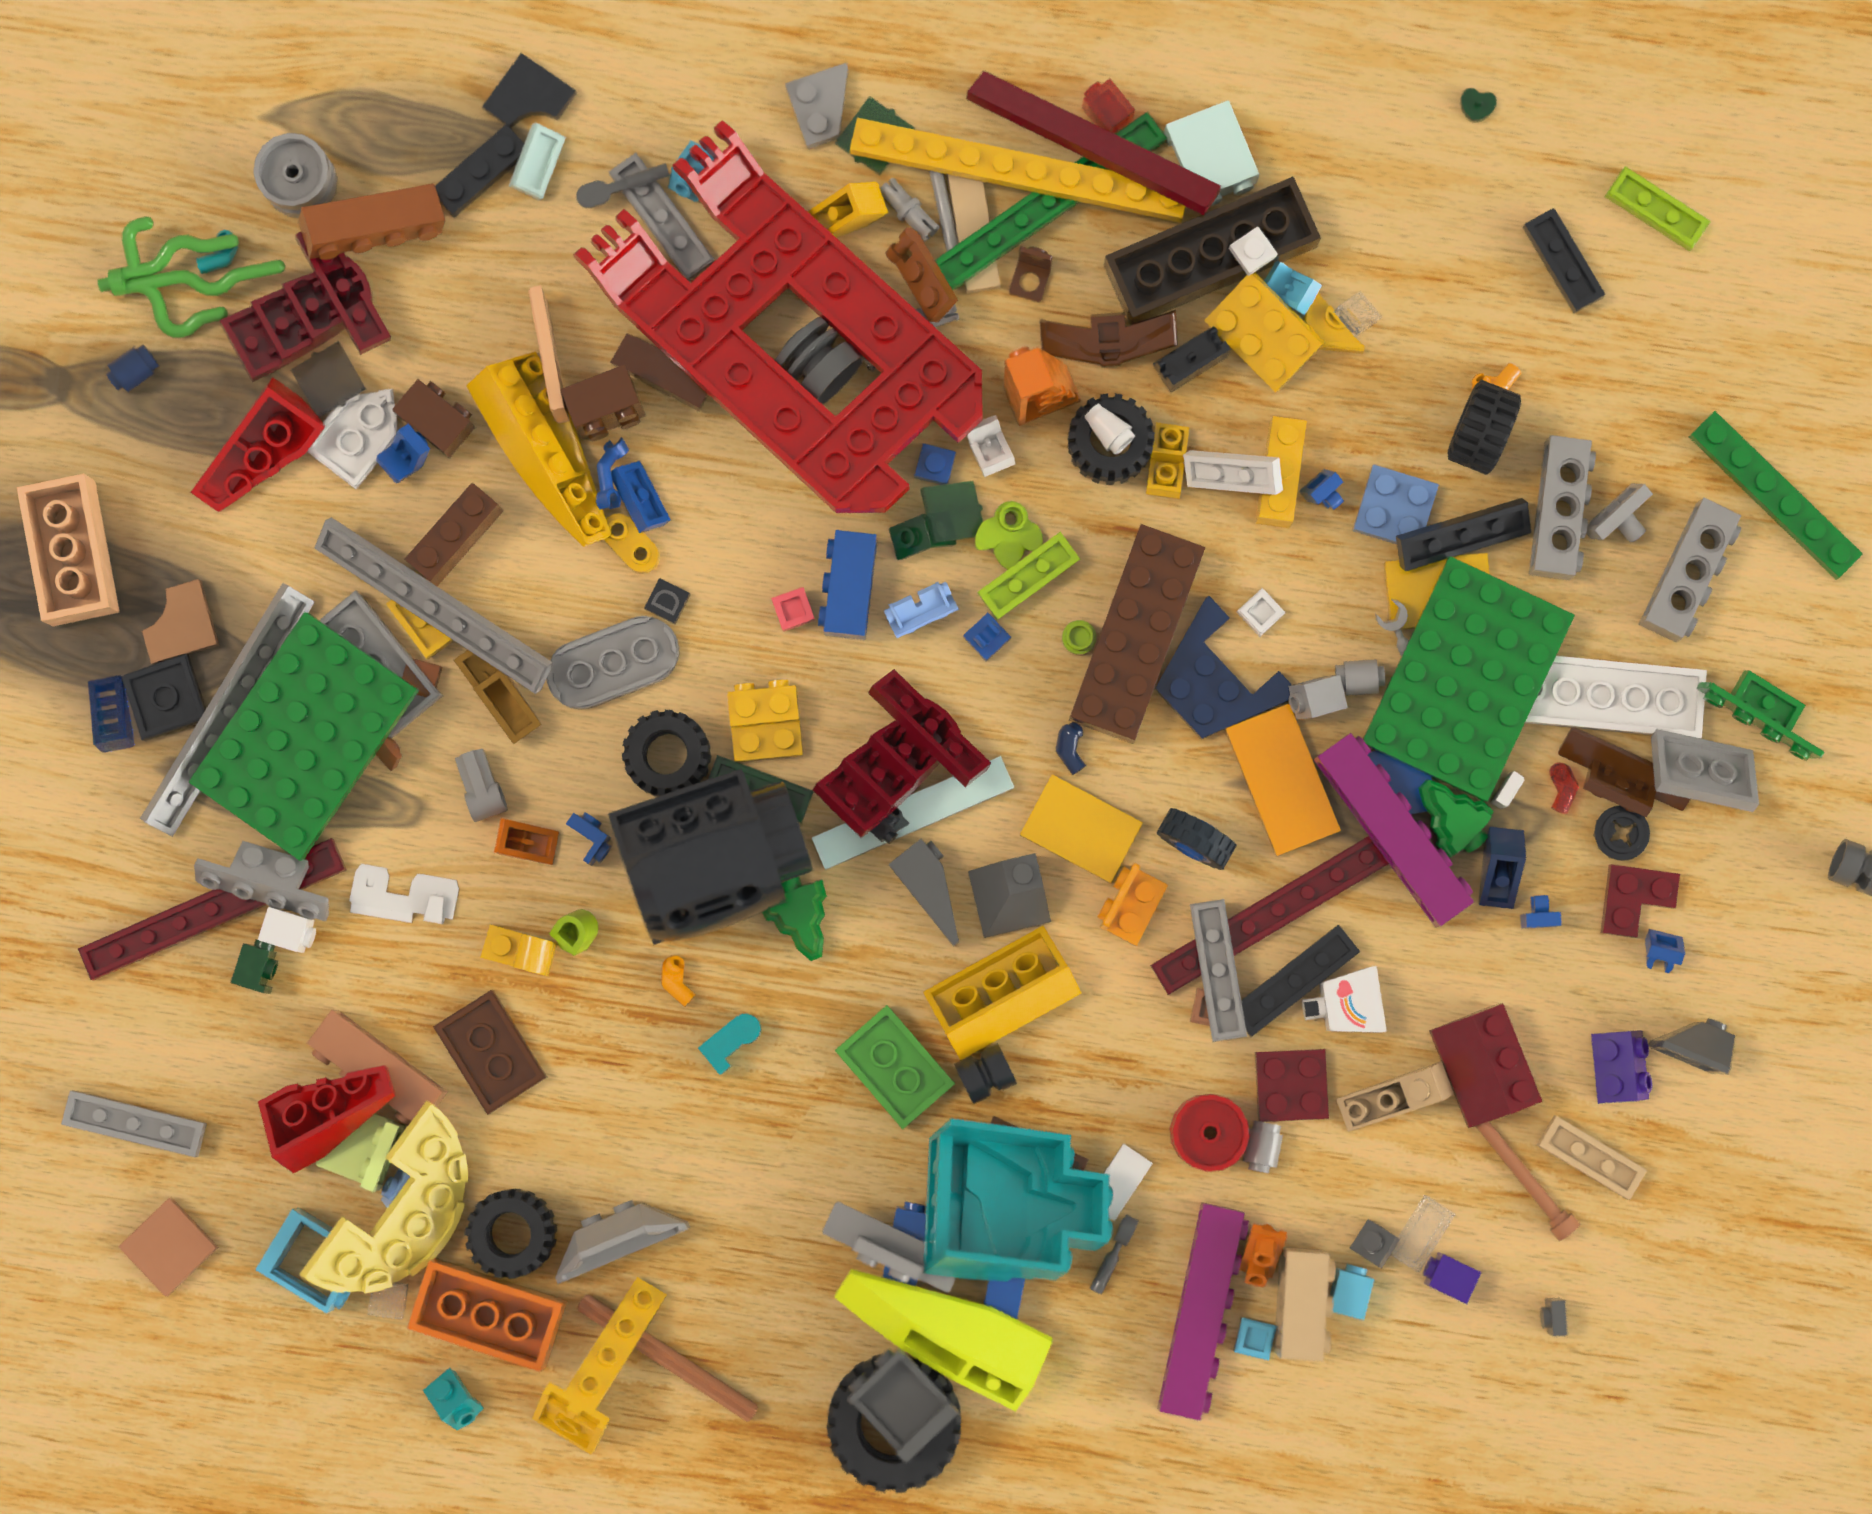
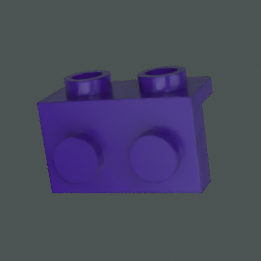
M1643 1031L1591 1034L1598 1103L1648 1100L1649 1093L1652 1091V1078L1646 1069L1645 1058L1649 1054V1045L1646 1037H1643Z

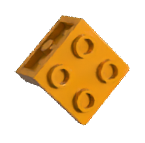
M1136 863L1130 869L1122 868L1113 886L1118 889L1114 900L1108 897L1097 918L1103 920L1100 928L1134 946L1138 945L1168 887V884L1139 870L1140 865Z

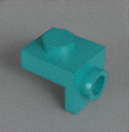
M448 1368L423 1389L440 1419L456 1430H460L462 1427L472 1423L476 1415L484 1409L482 1404L471 1396L458 1374L451 1368Z

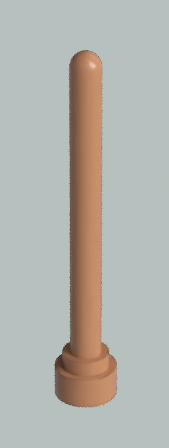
M1490 1121L1477 1125V1129L1549 1217L1548 1223L1552 1227L1550 1231L1556 1239L1561 1241L1573 1233L1581 1225L1575 1216L1558 1208Z

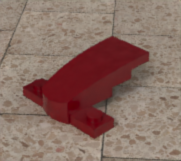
M296 233L295 239L314 272L283 283L282 289L253 300L250 307L220 320L222 329L252 382L299 359L345 329L360 355L391 341V335L373 305V295L365 273L349 256L346 257L345 253H340L338 256L327 260L320 259V257L309 259L302 233Z
M895 669L873 684L868 692L895 721L872 734L866 744L843 758L840 766L818 781L812 790L860 838L870 832L904 802L933 772L939 763L965 788L985 773L991 765V762L961 734V730L952 716L937 703L927 698L925 699Z

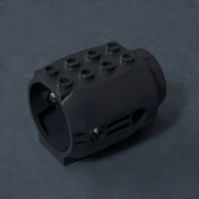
M743 769L608 813L624 867L653 945L664 941L673 942L713 932L749 919L772 907L787 903L781 882L807 874L813 870L809 853L784 782H776L750 791Z

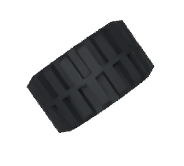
M1480 380L1474 386L1460 416L1448 448V460L1485 475L1489 474L1495 468L1511 434L1520 410L1521 395Z
M1107 393L1101 394L1100 399L1095 400L1094 397L1089 399L1084 407L1080 406L1076 411V415L1070 423L1068 453L1072 456L1071 461L1075 467L1078 466L1080 468V474L1085 478L1087 475L1092 477V482L1098 484L1099 481H1105L1106 485H1114L1116 481H1120L1122 484L1127 482L1131 476L1136 477L1148 463L1153 449L1154 432L1152 431L1153 423L1151 418H1147V411L1143 406L1139 408L1135 405L1136 400L1129 398L1128 401L1122 399V394L1115 393V397H1108ZM1098 403L1132 427L1131 432L1135 437L1131 441L1128 451L1120 456H1104L1098 453L1091 444L1090 436L1093 429L1084 417Z
M665 709V712L656 710L650 712L651 715L647 717L642 716L637 719L639 722L635 726L631 725L628 730L629 735L623 741L624 753H622V760L625 763L626 767L624 768L627 774L643 791L658 797L674 790L700 783L702 778L707 776L709 771L708 765L711 763L710 743L701 727L686 714ZM662 735H675L686 746V760L683 766L674 773H657L650 767L647 761L649 746L656 738Z
M521 1189L499 1191L480 1201L475 1206L474 1212L470 1213L467 1219L469 1225L465 1228V1235H468V1242L465 1244L467 1250H471L473 1254L470 1257L473 1262L479 1263L482 1266L481 1270L485 1273L490 1272L494 1274V1277H508V1279L525 1276L541 1267L552 1254L550 1252L555 1247L557 1241L555 1239L557 1224L553 1222V1217L555 1216L552 1210L549 1211L545 1206L547 1203L542 1198L538 1199L535 1197L534 1193L521 1191ZM517 1213L527 1221L530 1227V1242L520 1253L507 1254L501 1251L493 1240L492 1229L494 1222L502 1214Z

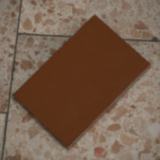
M490 990L433 1026L487 1115L547 1078V1075L494 990Z

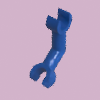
M622 437L615 445L612 444L611 440L604 445L605 453L597 463L600 491L596 496V503L599 509L608 507L613 509L621 506L620 494L613 487L611 467L616 460L626 455L629 451V447Z

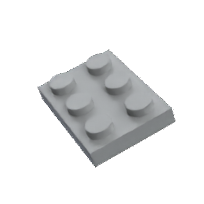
M1655 730L1651 736L1655 791L1745 811H1755L1759 805L1753 750L1664 730Z

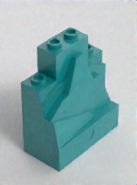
M951 1118L929 1137L923 1274L992 1281H1008L1012 1277L1031 1280L1034 1278L1057 1280L1070 1269L1072 1252L1068 1248L1097 1251L1110 1240L1113 1229L1112 1222L1109 1220V1207L1113 1200V1188L1109 1186L1110 1174L1070 1169L1075 1156L1074 1148L1071 1147V1135Z

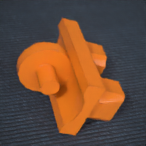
M1269 1224L1252 1225L1242 1253L1239 1271L1246 1272L1245 1283L1265 1287L1268 1278H1273L1286 1242L1287 1232L1276 1231Z

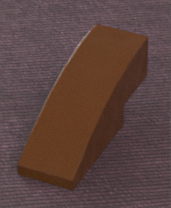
M628 333L610 364L616 367L625 364L631 376L668 397L672 396L698 412L708 397V394L658 347Z

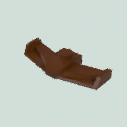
M1176 310L1127 326L1125 312L1091 314V328L1040 319L1042 350L1054 357L1098 364L1101 367L1120 366L1124 362L1178 345Z

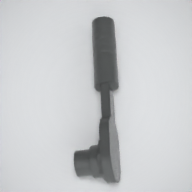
M664 163L628 175L624 179L609 184L603 181H594L582 185L576 193V199L582 207L587 209L605 204L610 199L611 194L670 176L667 164Z

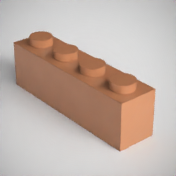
M331 1010L307 1042L309 1046L314 1048L311 1054L326 1065L332 1062L342 1069L339 1073L341 1077H345L349 1072L385 1065L389 1070L396 1095L387 1104L397 1110L394 1116L407 1126L426 1100L437 1107L448 1093L447 1090L339 1010Z

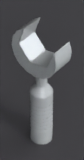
M1391 599L1399 607L1395 619L1383 622L1376 613L1375 618L1382 628L1395 632L1397 637L1396 646L1402 656L1409 640L1404 637L1401 628L1406 623L1408 615L1405 606L1401 602Z

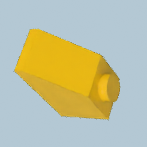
M862 182L847 184L807 212L837 238L869 226L886 215L888 210L878 183Z

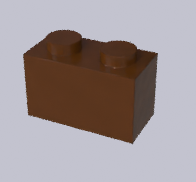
M417 379L394 406L392 411L450 459L475 429V426L469 420L472 414L458 402L453 406L443 399L446 393L432 381L425 385Z

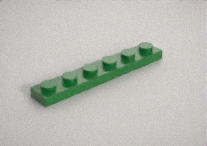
M1716 411L1711 413L1689 436L1711 460L1835 580L1839 579L1863 555L1855 545Z

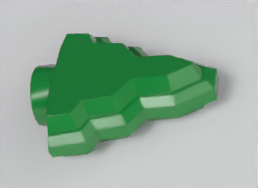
M1426 779L1418 789L1424 808L1432 816L1430 828L1437 837L1435 844L1437 849L1441 848L1449 858L1462 849L1467 853L1476 850L1488 837L1483 828L1492 818L1494 811L1482 800L1473 801L1466 794L1454 795L1447 786Z
M800 877L785 881L781 884L787 903L767 909L762 914L766 921H773L781 934L791 936L796 949L810 961L821 958L823 955L824 936L820 923L825 917L822 902L827 897L823 880H816L815 882L803 885Z

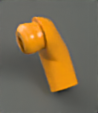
M1508 363L1498 376H1484V373L1475 375L1472 379V389L1480 380H1484L1508 390L1522 372L1514 364Z
M671 955L662 964L661 985L681 1005L686 1007L696 994L683 983L684 960L678 955Z

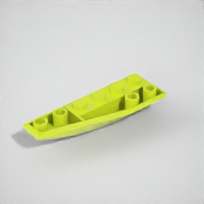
M853 1269L849 1271L834 1296L862 1321L925 1365L1015 1412L1032 1390L1053 1342L1052 1337L993 1307Z

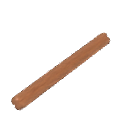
M590 1294L585 1295L577 1307L579 1312L603 1328L606 1327L615 1313L613 1309ZM645 1331L636 1344L635 1349L746 1422L752 1420L757 1412V1404Z

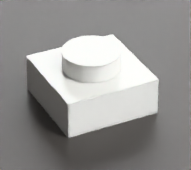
M1256 227L1229 246V250L1248 276L1275 259L1278 255L1259 227Z

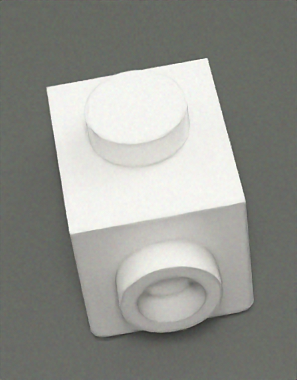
M995 415L982 419L967 434L970 448L984 477L1016 464Z

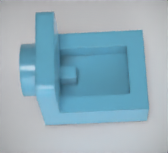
M1280 261L1274 263L1264 280L1291 309L1303 315L1306 314L1310 305L1314 302L1322 286L1315 280L1294 271Z

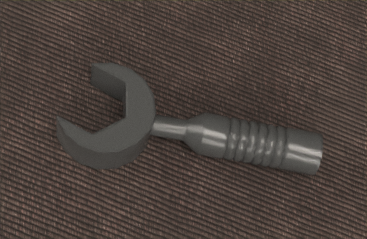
M1127 1214L1122 1219L1113 1239L1116 1243L1112 1251L1106 1254L1090 1286V1289L1094 1292L1103 1294L1108 1280L1119 1261L1118 1253L1122 1245L1127 1246L1139 1220Z

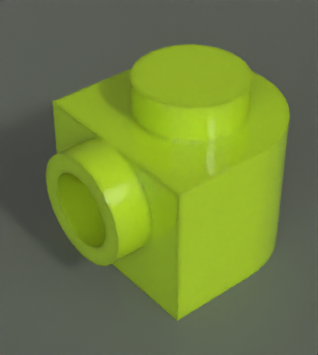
M578 909L561 917L549 935L557 941L561 949L575 956L589 948L598 934V922L591 912L585 909Z

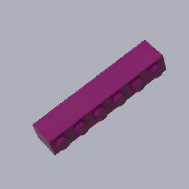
M1350 733L1313 760L1434 927H1441L1474 903L1470 897L1473 891L1463 877L1457 879L1449 867L1453 864L1448 855L1441 848L1436 850L1429 840L1432 834L1421 820L1416 822L1408 812L1412 807L1401 792L1395 794L1388 784L1391 778L1387 771L1380 764L1375 766L1368 757L1371 751L1365 741L1360 736L1355 738Z
M1201 1202L1157 1407L1159 1412L1201 1421L1202 1413H1209L1212 1393L1207 1392L1210 1378L1216 1379L1220 1358L1214 1356L1217 1343H1224L1227 1324L1222 1323L1224 1309H1231L1234 1297V1289L1229 1288L1232 1274L1238 1275L1242 1255L1236 1254L1239 1240L1245 1241L1249 1226V1220L1244 1219L1245 1213L1242 1211Z

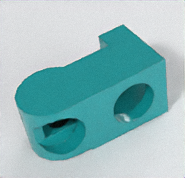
M740 1014L704 1042L698 1049L718 1074L722 1075L732 1067L727 1061L730 1055L744 1044H752L757 1041L762 1031L761 1024L753 1015Z

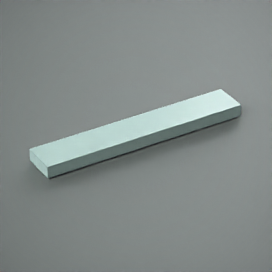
M1001 756L990 760L991 765L988 770L966 788L953 776L911 794L898 806L903 817L910 824L896 832L898 834L896 839L1014 789ZM846 823L812 837L825 870L887 844L886 841H879L871 832L860 838Z

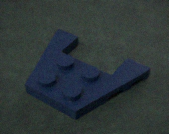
M1210 596L1205 598L1155 688L1157 693L1200 739H1204L1289 701L1290 691L1288 686L1292 685L1278 671L1254 694H1251L1204 642L1224 625L1230 617Z

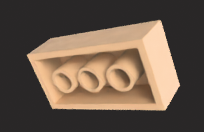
M79 474L17 487L41 621L51 626H57L120 613L95 480L86 474Z

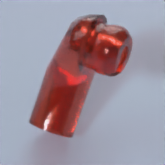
M1557 762L1549 770L1551 780L1558 792L1551 809L1567 815L1578 792L1579 784L1570 766Z

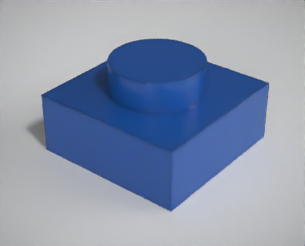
M923 443L915 478L948 487L956 451Z

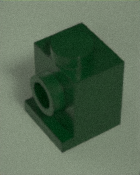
M255 939L254 945L243 943L230 983L260 993L271 994L273 987L266 984L268 980L274 978L278 967V960H275L277 952H274L275 945Z

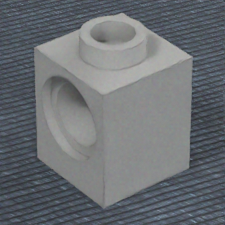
M1340 675L1323 676L1288 686L1290 691L1289 704L1295 713L1296 720L1315 718L1348 708Z

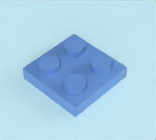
M1373 464L1352 531L1397 545V535L1427 526L1439 484Z

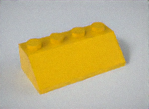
M1041 926L923 991L956 1054L962 1060L1080 995L1081 991L1045 927Z

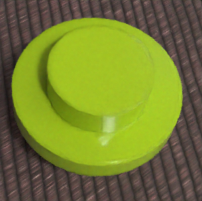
M1073 621L1063 631V645L1073 654H1086L1092 650L1096 643L1095 629L1086 621Z

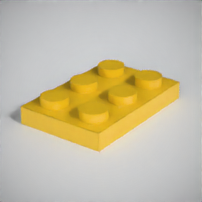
M1255 272L1250 276L1247 275L1204 320L1210 327L1214 326L1217 329V334L1226 341L1275 393L1325 344Z

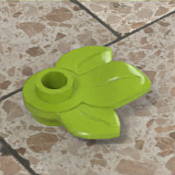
M1015 501L1001 504L996 509L994 517L984 520L980 524L975 536L976 549L988 550L993 548L997 561L1007 570L1020 561L1025 549L1034 551L1043 543V536L1039 526L1028 520L1026 509ZM1006 513L1015 515L1016 522L1014 525L1006 523Z

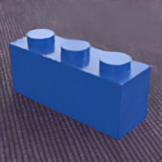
M835 530V539L828 538L826 559H832L831 572H824L822 592L828 593L827 606H820L818 626L824 627L825 636L866 640L877 548L876 534Z

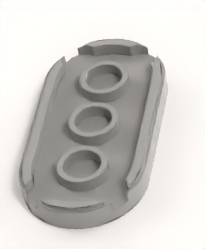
M648 616L634 617L568 642L558 648L550 660L553 662V665L546 678L552 695L563 705L573 709H590L664 680L677 665L679 643L673 630L659 619Z

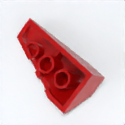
M272 377L190 493L217 512H220L250 492L252 488L268 477L278 473L280 469L293 460H297L306 454L326 425L301 396Z
M382 1065L349 1072L345 1077L333 1080L325 1077L316 1079L314 1084L301 1086L297 1083L288 1085L258 1101L272 1158L293 1174L324 1158L396 1096L388 1068Z

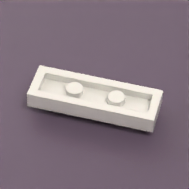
M1190 450L1183 455L1187 487L1273 495L1283 490L1279 457Z

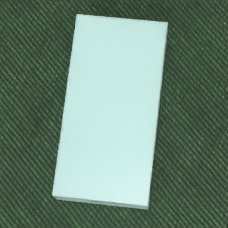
M533 123L509 186L537 200L543 199L566 137L538 123Z

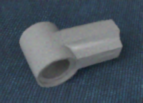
M484 749L472 750L456 757L455 761L460 777L467 792L464 794L466 804L473 821L478 822L508 811L505 797L499 783L494 780Z

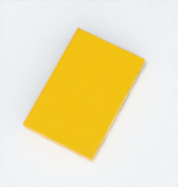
M1488 553L1453 557L1490 575ZM1447 559L1409 571H1404L1400 567L1399 560L1384 562L1389 620L1395 619L1399 608L1391 599L1401 602L1407 610V621L1401 630L1415 629Z
M1052 774L1020 836L1111 884L1143 822Z

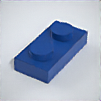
M641 461L622 465L611 471L613 483L639 533L662 527L671 521Z

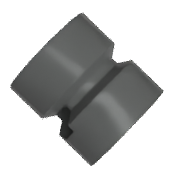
M1845 838L1833 856L1829 867L1828 879L1846 887L1855 884L1857 891L1872 896V850L1866 852L1864 845Z

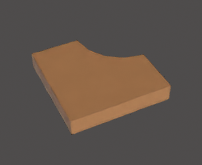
M199 579L167 588V603L163 615L154 625L142 631L150 662L153 665L184 654L189 655L219 646L202 581Z

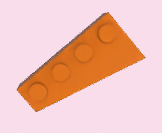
M1028 347L1019 348L1009 354L1010 359L1005 360L1004 392L1019 426L1081 402L1067 365L1039 347L1029 350Z

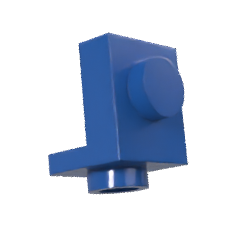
M406 424L397 431L392 446L377 455L376 461L395 483H399L423 467L430 448L424 436L419 432H415L409 424Z
M584 812L582 817L573 813L566 825L594 843L583 861L591 866L596 861L601 863L612 847L608 844L611 837L599 830L602 823L588 813Z

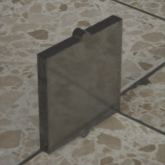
M339 341L319 353L313 352L311 358L291 369L318 417L323 416L339 405L341 407L345 406L346 401L366 390L365 385Z

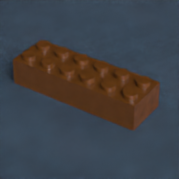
M1140 525L1069 721L1076 722L1081 726L1125 742L1134 743L1206 547L1149 526Z

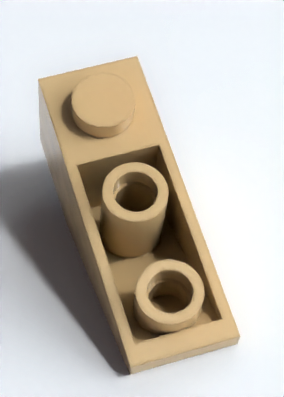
M1441 1061L1339 1097L1336 1101L1349 1132L1443 1101L1452 1096L1454 1092Z

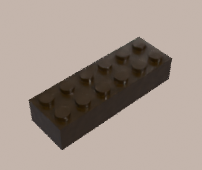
M1294 176L1106 255L1104 268L1125 312L1129 325L1155 317L1244 279L1247 274L1229 250V246L1256 227L1260 228L1278 255L1255 273L1271 268L1276 261L1285 262L1317 248L1321 236Z

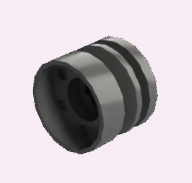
M817 317L798 330L787 341L775 361L795 380L804 377L801 385L821 404H825L854 376L860 368L864 357L848 341L832 348L838 337V331L835 328L826 331L829 326L828 321L823 317Z

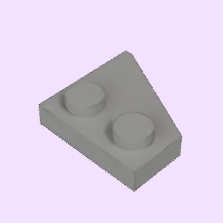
M847 63L785 83L807 149L840 138L841 118L848 77Z

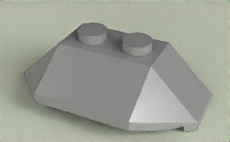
M632 1200L613 1207L615 1214L603 1220L599 1213L580 1221L583 1228L574 1232L555 1277L558 1284L686 1231L690 1228V1225L684 1219L645 1203L634 1206Z

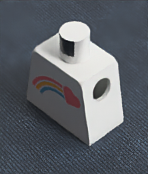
M1377 966L1364 968L1321 982L1319 984L1321 997L1302 1000L1305 1020L1324 1018L1326 1031L1387 1032Z

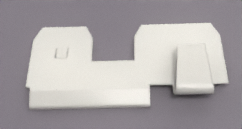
M361 864L355 871L349 899L351 902L350 913L412 923L413 913L424 914L423 921L443 924L445 918L453 919L459 892L457 880L417 874L411 882L409 896L386 892L389 881L387 868Z

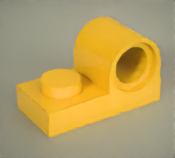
M489 925L480 958L548 976L558 943Z

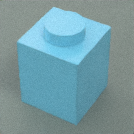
M1346 1264L1345 1270L1336 1268L1334 1282L1332 1283L1329 1295L1333 1296V1312L1361 1320L1365 1319L1374 1283L1372 1277L1366 1276L1367 1269L1351 1264Z

